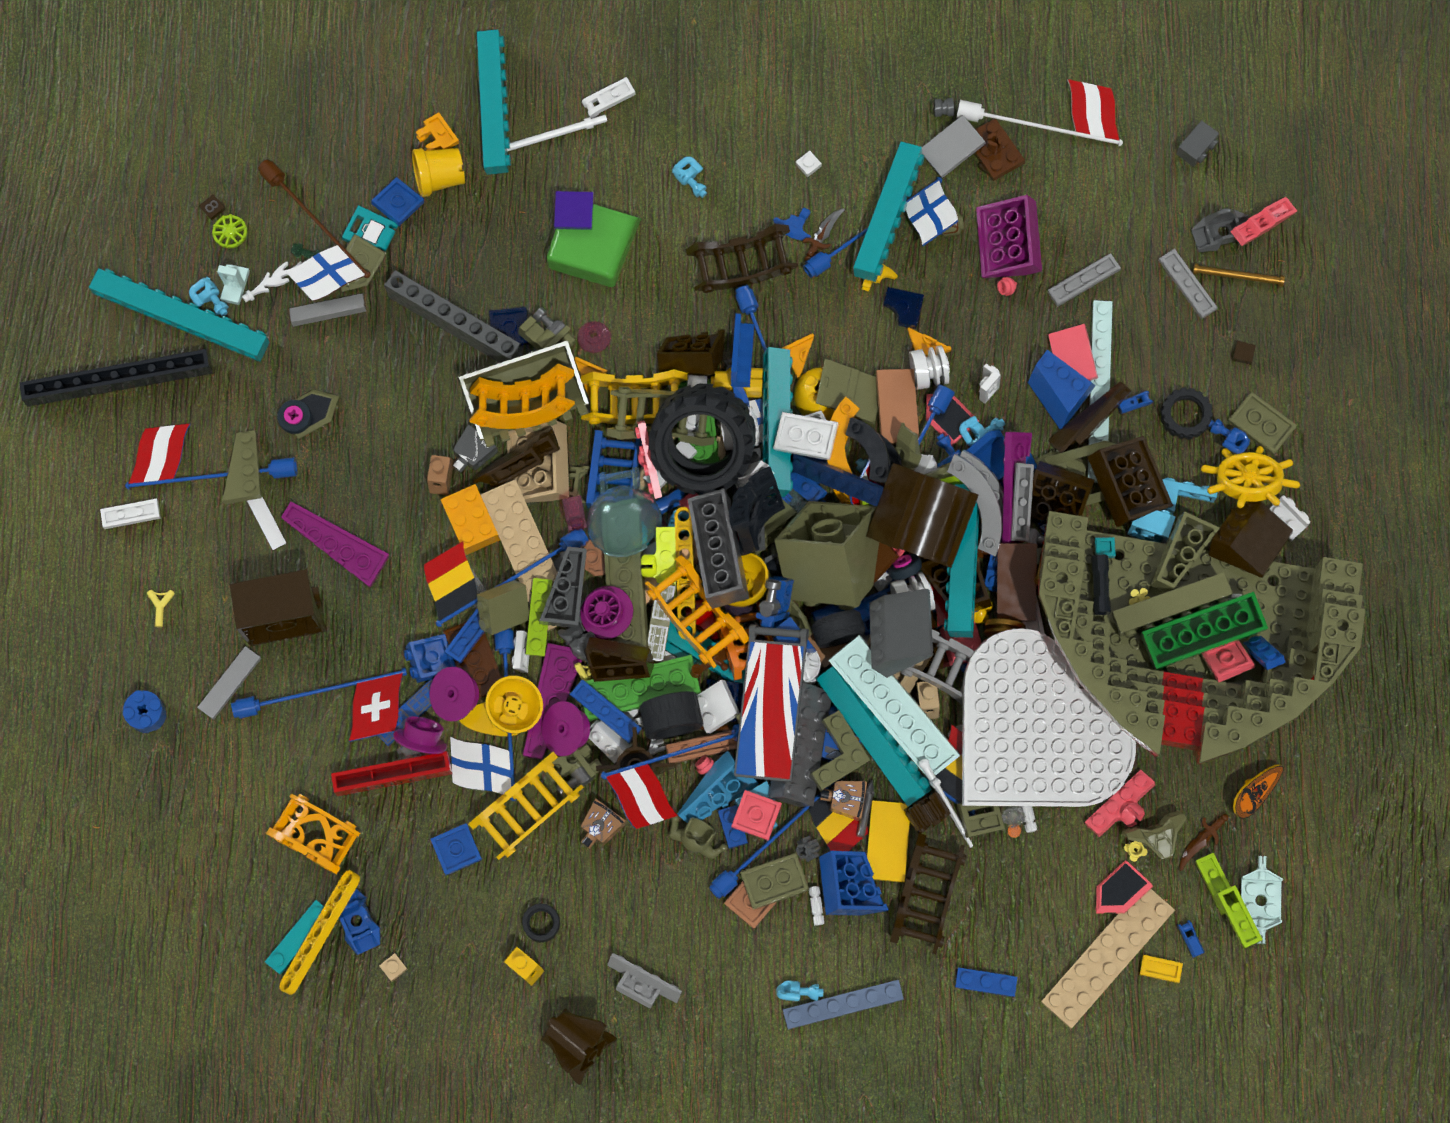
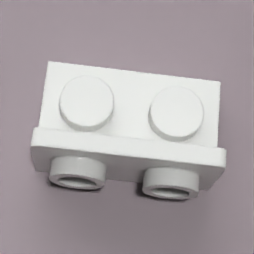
M987 364L983 366V380L980 383L981 387L979 390V400L984 404L998 390L1001 377L996 367Z
M1283 495L1279 499L1280 504L1278 506L1273 505L1270 510L1293 529V533L1288 539L1291 542L1308 527L1310 521L1305 512L1299 511L1295 507V503L1291 498H1286Z

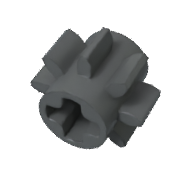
M807 836L797 841L799 845L796 848V852L800 859L805 858L806 862H809L819 857L818 852L821 848L817 839H811L810 836Z

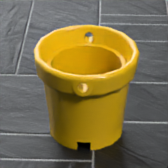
M422 148L412 150L413 168L421 197L431 196L434 191L465 184L464 171H462L463 163L458 148L424 151Z

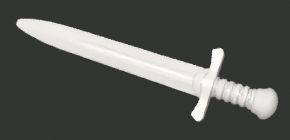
M921 760L919 767L929 778V784L940 794L951 813V818L970 848L973 847L970 838H966L964 827L940 786L941 781L936 778L931 770L929 760Z

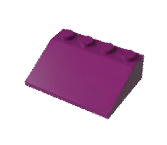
M1024 195L976 207L982 278L1024 276L1042 272L1037 205L1034 199Z

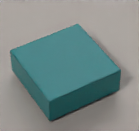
M1115 537L1094 539L1095 555H1108V558H1115Z

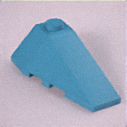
M727 750L713 764L712 768L706 773L677 814L686 823L692 817L703 820L710 816L712 811L720 807H727L729 802L742 796L745 790H752L759 782L755 778L734 776L736 758Z

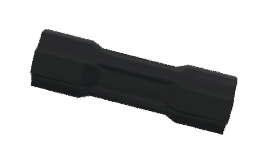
M1094 555L1091 558L1094 592L1093 614L1097 616L1109 615L1111 613L1108 580L1109 559L1108 555Z

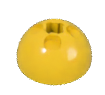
M823 367L813 368L805 372L798 379L793 393L794 403L803 416L822 411L825 419L830 421L835 410L816 403Z
M753 553L741 555L749 599L728 605L734 607L752 605L760 600L767 590L765 587L766 580L769 579L767 566L759 556Z
M507 676L499 679L491 686L486 696L485 708L489 720L495 727L501 731L515 734L531 729L539 721L543 711V700L540 691L531 681L520 676Z

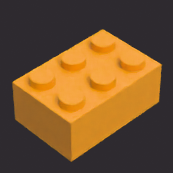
M476 484L440 499L459 543L462 541L464 543L465 556L500 541Z

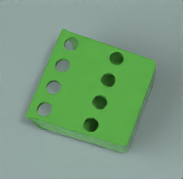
M593 204L592 230H555L547 254L548 267L571 276L604 286L614 287L642 218Z

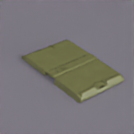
M825 359L816 403L836 410L840 402L847 397L860 408L854 418L875 425L878 412L876 377Z

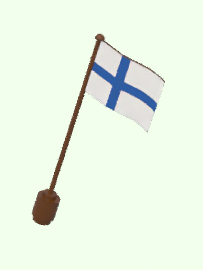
M267 159L261 162L258 167L259 173L270 186L281 185L337 245L316 254L294 268L284 270L312 301L320 300L350 282L363 277L369 278L371 276L370 272H367L283 183L285 173L273 161Z

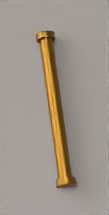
M1194 263L1193 274L1195 275L1201 273L1279 284L1280 287H1283L1285 279L1283 275H1280V277L1199 266L1197 263Z

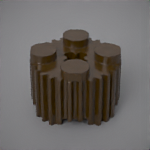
M937 791L925 795L919 801L904 809L906 816L918 834L926 831L931 825L934 827L941 823L944 818L951 814Z

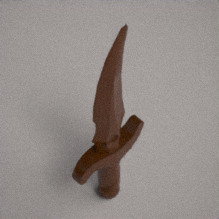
M1222 814L1221 818L1219 817L1211 826L1207 825L1206 818H1203L1202 825L1205 830L1199 832L1198 837L1193 839L1185 849L1180 862V871L1184 869L1185 865L1198 851L1207 846V842L1211 837L1214 838L1215 845H1218L1219 837L1216 831L1229 819L1227 814Z

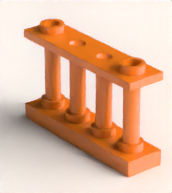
M760 601L756 602V612L734 616L733 618L738 623L758 620L759 624H761V619L756 618L757 612H760ZM727 627L718 629L721 640L729 634ZM744 629L749 637V629ZM763 635L764 641H773L771 635ZM733 640L724 647V651L733 678L738 680L742 679V670L746 668L747 660L739 659L738 656H740V653L748 652V644L734 645L733 642L735 640Z

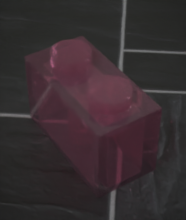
M581 495L562 499L569 531L587 528Z

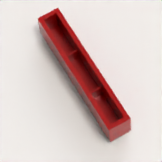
M445 751L439 754H429L331 773L334 793L338 797L452 775L453 772L450 755Z

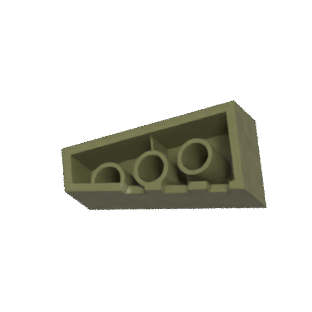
M1183 512L1176 521L1150 585L1163 592L1173 590L1220 528L1192 514Z

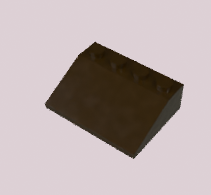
M1144 436L1099 449L1088 456L1116 527L1132 523L1134 520L1154 511L1173 507Z
M1246 501L1243 508H1238L1236 504L1212 538L1209 556L1263 578L1292 535L1293 529L1261 501Z

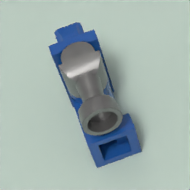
M773 576L766 580L767 597L765 601L760 603V612L756 614V618L761 619L760 627L776 628L783 623V619L789 618L790 612L786 611L790 606L793 579Z

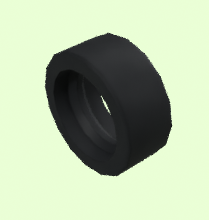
M543 903L535 904L524 913L522 927L526 935L533 941L548 942L559 932L560 918L556 910L550 905ZM540 911L547 912L553 919L551 930L542 935L534 933L530 928L531 917Z

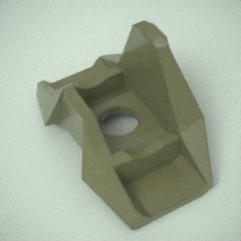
M901 423L895 448L901 456L903 467L915 470L922 457L919 449L918 434L907 428L905 423Z
M1176 811L1165 815L1155 825L1146 828L1134 826L1122 830V835L1127 837L1128 840L1145 843L1160 859H1167L1173 856L1177 833L1187 818L1184 813Z

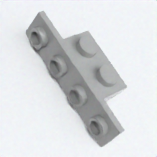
M612 953L607 966L624 974L616 987L617 991L650 1009L659 994L675 1003L679 1001L682 991L677 986L661 980L659 976L650 974L639 965H634L624 957Z

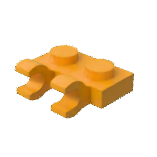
M439 112L423 121L425 127L416 131V137L420 143L425 141L429 135H432L435 141L425 146L427 148L426 151L451 149L459 144L458 138Z

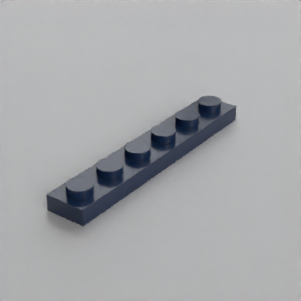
M793 454L792 472L873 506L878 505L883 492V486L815 458Z

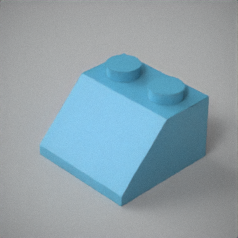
M1166 510L1154 511L1134 520L1127 535L1141 540L1166 543L1175 516Z

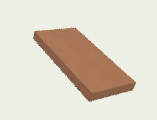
M914 369L876 370L880 434L888 439L892 445H895L901 423H905V426L912 432L917 433L919 438Z

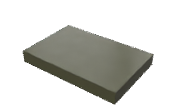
M1250 392L1228 420L1230 424L1244 431L1250 439L1262 446L1273 456L1297 427L1295 423L1253 392Z
M796 853L740 872L753 910L809 891Z

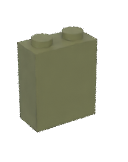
M513 580L477 594V608L479 610L481 630L494 635L529 621L525 584Z

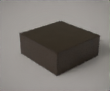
M1237 341L1232 360L1251 365L1256 345Z

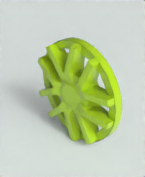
M232 214L223 215L213 225V238L223 248L238 247L247 237V226L243 219ZM230 219V224H226L225 220ZM242 230H244V234H243V235H241V234L239 233V232L242 231ZM236 236L241 238L239 242L235 239ZM224 238L227 239L226 242H225V244L222 243V241L224 240ZM231 239L235 242V244L229 245Z

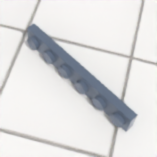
M899 980L783 1009L787 1029L789 1030L904 1000Z

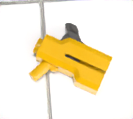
M732 359L724 360V366L727 367L726 371H716L715 376H711V384H713V388L724 387L733 392V387L731 386ZM751 368L750 387H742L747 397L762 398L763 368Z

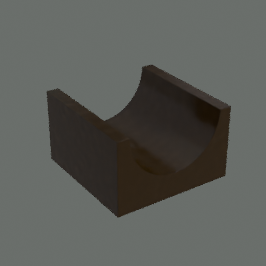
M893 463L866 537L892 548L901 549L952 568L979 494Z
M307 569L229 584L236 629L250 646L326 632L320 590L318 586L311 587Z

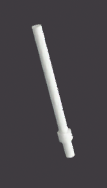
M606 115L592 119L589 117L579 123L512 142L507 151L586 128L588 130L594 128L595 125L607 122Z

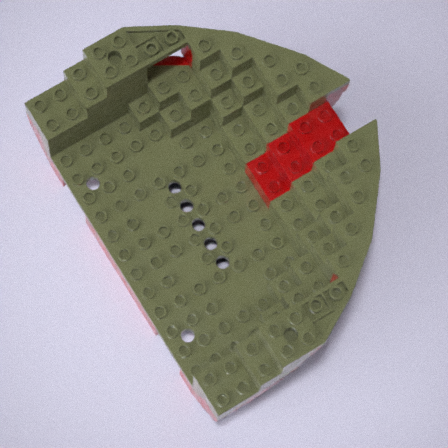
M1049 511L1041 554L1038 596L1055 642L1081 686L1123 732L1154 757L1160 755L1161 745L1193 750V756H1195L1197 764H1202L1244 749L1296 719L1335 682L1361 648L1365 609L1361 608L1363 596L1359 595L1363 563L1323 557L1314 569L1273 562L1263 578L1215 559L1209 556V551L1202 550L1173 590L1224 572L1233 594H1242L1243 596L1251 592L1255 593L1268 629L1264 632L1239 640L1244 647L1243 642L1248 641L1251 637L1262 636L1284 656L1286 663L1267 670L1248 653L1255 668L1219 683L1201 654L1164 668L1153 670L1141 639L1134 636L1126 638L1125 635L1120 637L1112 617V611L1130 605L1129 599L1134 598L1130 595L1133 589L1140 591L1141 588H1145L1148 590L1146 596L1151 598L1166 593L1150 584L1167 544L1087 531L1088 517ZM1115 537V552H1122L1124 558L1122 560L1108 558L1111 613L1109 615L1097 616L1093 614L1094 592L1091 558L1095 555L1094 539ZM1268 578H1276L1278 585H1269ZM1198 609V610L1192 611V614H1193V613H1196V612H1198V611H1200V610Z

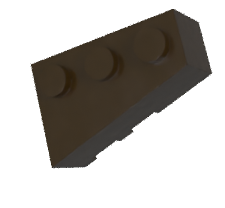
M589 637L585 652L594 682L651 677L654 660L650 648Z

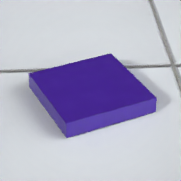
M556 191L554 228L592 230L594 193Z

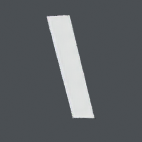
M263 497L247 501L272 550L286 544Z

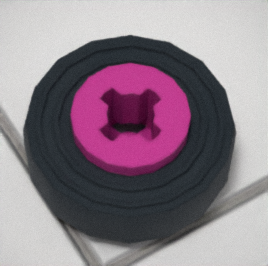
M299 400L285 402L280 407L277 415L280 427L290 434L304 432L309 427L312 419L309 407Z
M906 554L897 558L888 568L890 577L894 580H902L915 575L922 568L920 557L916 554Z

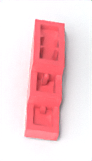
M1284 197L1235 227L1231 233L1240 245L1243 246L1295 214L1297 210L1289 199Z

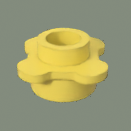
M1134 841L1124 846V850L1128 852L1130 860L1133 862L1137 861L1139 857L1147 855V849L1144 848L1141 842Z

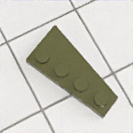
M255 430L236 433L222 500L224 504L262 498L258 442Z

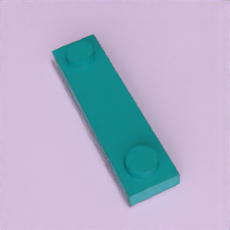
M317 900L314 901L266 959L265 963L280 975L293 961L324 908Z

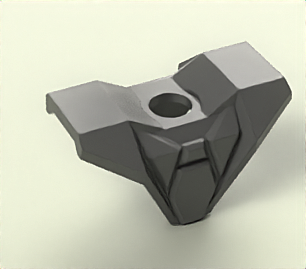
M1224 208L1204 217L1192 229L1198 252L1218 251L1220 245L1238 242L1231 231L1246 222L1249 216L1234 209ZM1225 227L1228 229L1229 234L1221 236L1218 233V229Z

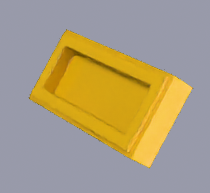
M1143 955L1139 975L1179 984L1183 963Z

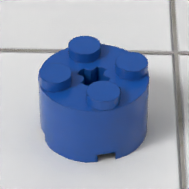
M135 691L127 698L123 706L125 720L130 726L141 733L158 730L166 720L167 715L164 703L154 693L149 691Z

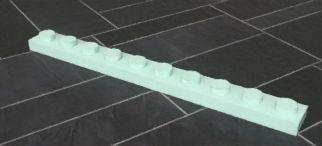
M1093 301L1091 350L1098 378L1090 380L1096 385L1090 393V405L1110 390L1112 301ZM1109 417L1088 439V445L1108 441ZM1088 460L1087 477L1094 479V483H1098Z

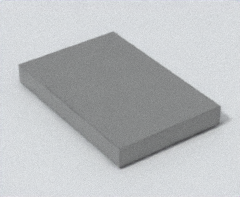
M962 115L922 147V154L925 155L927 161L943 178L984 146L986 142Z

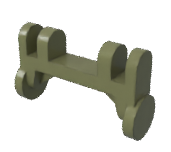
M570 467L569 471L576 472L569 473L568 476L570 479H575L574 489L569 491V497H572V499H566L565 502L587 506L586 501L579 494L580 479L590 472V467Z

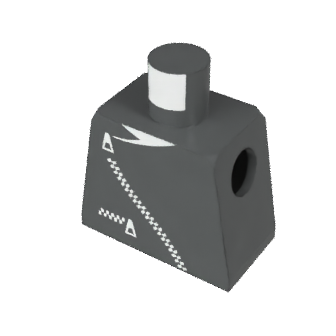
M468 425L453 449L458 459L452 466L460 473L467 465L475 471L498 452L496 445L486 447L485 441H480L477 430Z

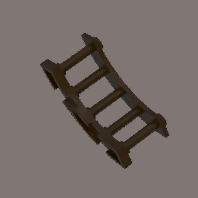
M773 224L766 229L756 232L755 237L747 239L746 236L730 239L727 244L719 245L718 241L696 242L686 248L687 256H695L698 259L703 281L694 287L695 291L710 293L714 290L755 284L780 275L792 273L791 270L797 268L798 263L787 262L782 241L783 236L790 232L789 225ZM774 240L780 264L770 269L765 246L766 243ZM755 247L758 249L763 272L749 275L744 252L746 249ZM735 252L737 254L742 277L728 278L724 260L726 253ZM714 255L716 257L721 280H710L705 256Z
M919 833L903 886L890 942L897 944L899 937H904V935L934 943L932 954L936 955L938 947L942 948L945 936H942V931L959 867L960 865L964 866L967 855L963 854L964 845L960 846L958 854L930 847L925 843L926 835ZM929 854L954 861L953 873L950 874L922 866V863H919L921 855ZM921 873L949 881L946 896L916 888L917 885H913L916 874L920 875ZM916 895L944 903L941 917L912 910L908 906L910 896L914 897ZM912 917L938 925L936 936L906 928V925H903L904 918Z

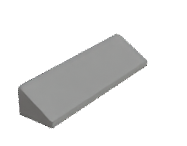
M363 293L289 308L293 327L366 312Z
M1015 463L1010 539L1013 541L1029 542L1034 464Z

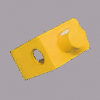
M515 947L503 961L504 964L531 986L544 972L534 960L518 947Z

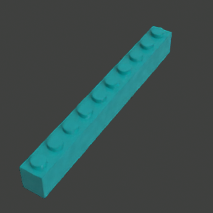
M98 268L89 286L90 291L94 295L259 362L270 343L266 334L262 331L256 330L255 332L250 330L245 324L239 323L237 325L232 323L233 321L225 316L220 318L210 310H200L193 303H183L176 296L168 297L161 290H151L141 282L136 284L130 278L123 275L119 277L109 269L104 271Z

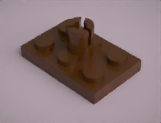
M996 119L975 129L986 144L974 154L980 163L983 164L993 181L1025 164V159Z

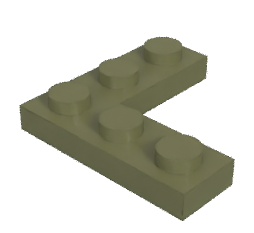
M840 710L822 720L842 755L810 774L820 791L870 761Z

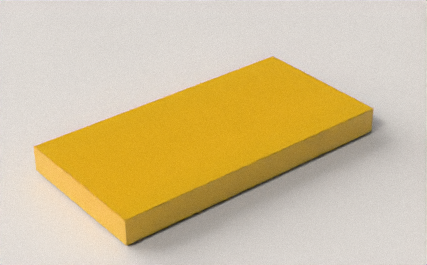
M872 800L867 859L874 873L872 876L874 880L905 883L910 824L904 811L907 808L905 803Z

